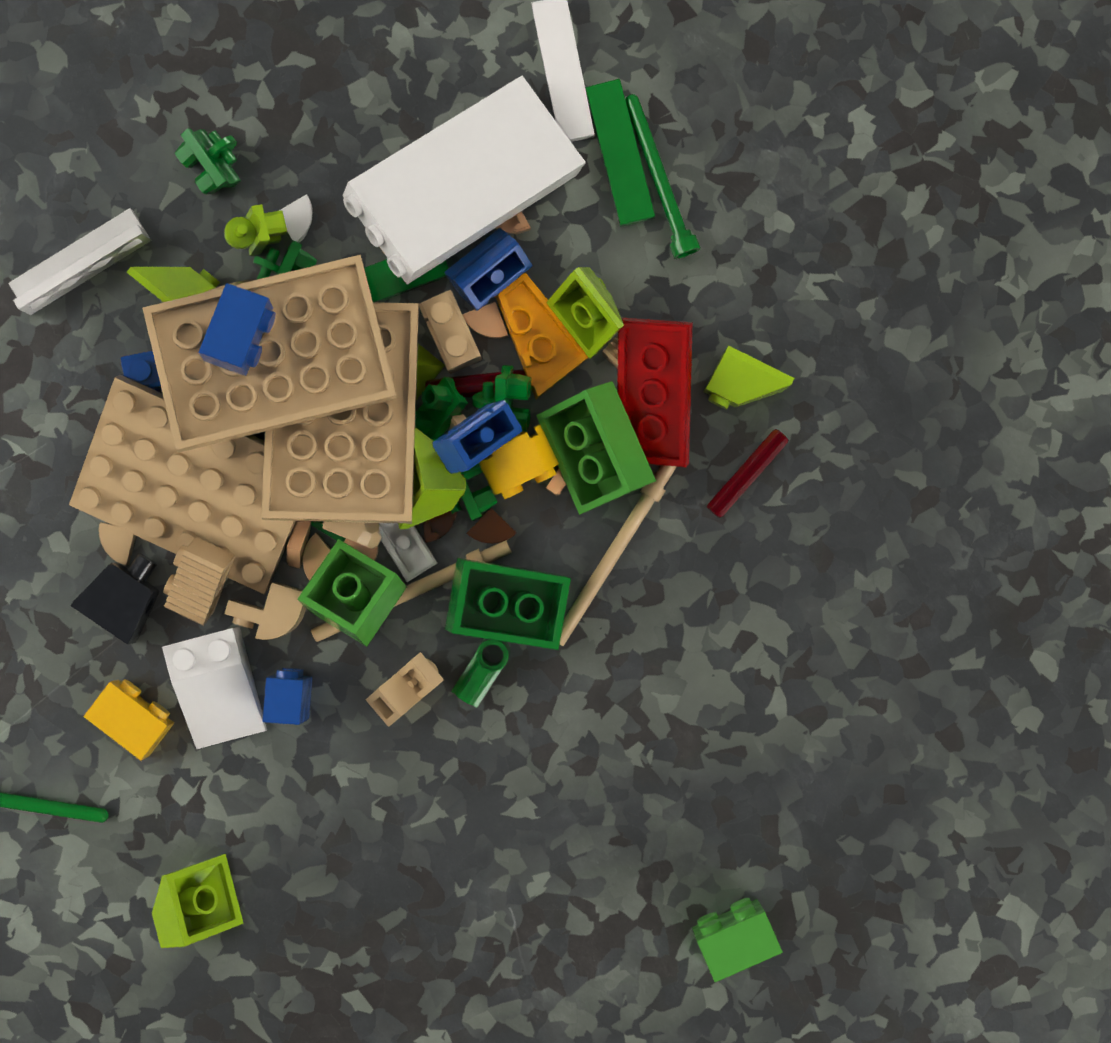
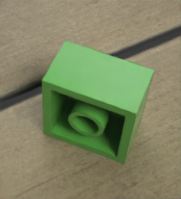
M338 539L297 600L310 613L367 647L407 586L395 572Z
M750 898L738 900L730 905V911L719 916L716 912L704 915L697 920L698 925L692 927L714 982H718L783 953L769 919L758 899L753 901Z

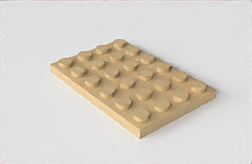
M361 254L234 285L269 298L273 306L272 311L276 312L274 324L270 332H264L259 346L262 347L259 362L255 368H249L247 376L205 362L198 353L224 288L142 308L173 440L178 453L397 399Z
M373 302L397 399L265 431L261 513L263 520L412 524L418 303Z
M118 375L114 378L70 500V506L111 525L128 529L134 532L135 536L177 554L182 545L187 547L195 537L207 540L208 543H213L215 547H221L222 550H227L228 553L235 555L227 578L262 594H265L270 587L296 522L263 520L261 518L265 440L254 435H248L178 453L175 448L163 394L123 375Z

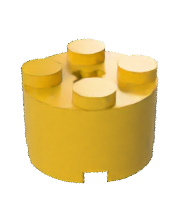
M540 424L533 427L536 434L529 436L527 432H521L493 452L492 455L479 462L494 495L501 493L503 498L507 499L522 492L524 489L521 484L533 478L536 483H540L556 475L554 467L559 462Z

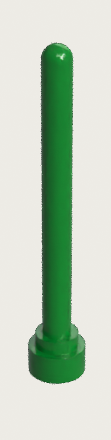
M630 94L625 99L628 112L673 233L670 237L672 243L669 244L674 259L687 257L701 250L697 236L692 235L690 229L686 230L640 100L637 95Z
M0 792V807L99 823L107 821L109 817L108 811L104 808Z

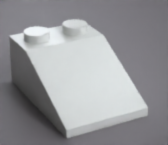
M240 627L230 628L162 647L170 680L196 749L267 731L266 724L263 722V713Z

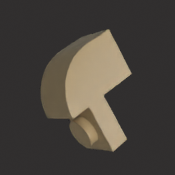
M272 582L264 608L234 599L228 600L224 614L233 616L232 623L253 629L255 623L259 624L255 636L256 639L270 640L279 638L292 632L302 621L306 608L297 599L303 590Z
M420 652L365 700L389 727L444 681V679L439 674L436 665L431 660L426 659Z

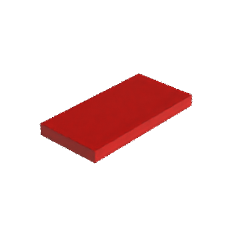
M622 317L624 326L618 331V395L648 463L687 467L689 465L693 322Z

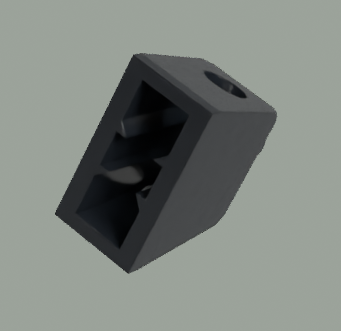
M138 553L129 568L120 563H111L70 606L124 643H136L159 595V590L146 581L157 564L141 553Z

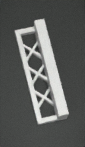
M129 208L9 282L8 284L17 297L13 301L19 310L32 315L152 240L134 211Z

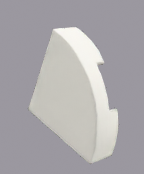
M307 194L281 209L287 232L291 239L298 243L305 238L312 222L313 208Z

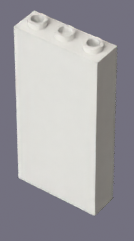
M522 75L350 180L343 193V201L348 212L353 217L358 216L366 227L365 233L369 241L375 247H380L387 256L388 266L394 275L402 277L408 285L576 177L586 162Z

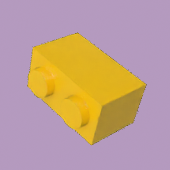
M126 679L122 682L119 680L111 681L83 717L140 761L146 759L174 725V722L168 718L170 713L155 701H152L151 704L139 696L141 690Z

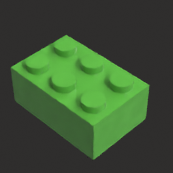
M613 381L586 389L536 415L559 462L558 467L579 515L656 481Z

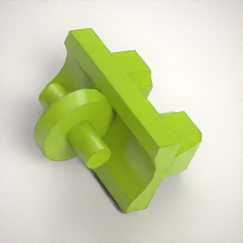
M262 204L251 206L245 218L235 217L226 224L224 229L226 242L236 249H245L250 246V256L260 255L266 245L279 243L281 235L286 234L287 228L283 211L264 213Z

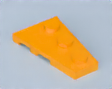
M526 272L495 296L525 374L531 377V389L536 400L589 359L546 303L548 299Z

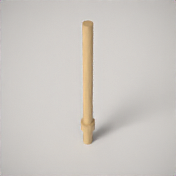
M661 465L654 475L656 481L641 489L640 492L643 493L565 616L560 645L564 646L654 502L659 503L666 492L663 488L675 471L676 466Z
M506 540L483 551H480L478 548L466 554L465 559L491 563L512 553ZM456 563L407 585L406 590L395 606L452 581ZM327 622L311 629L316 642L341 632Z

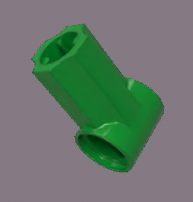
M484 639L451 692L467 704L478 708L497 676L507 664L510 656L508 643ZM489 645L499 646L503 651V658L498 662H489L484 657V648Z

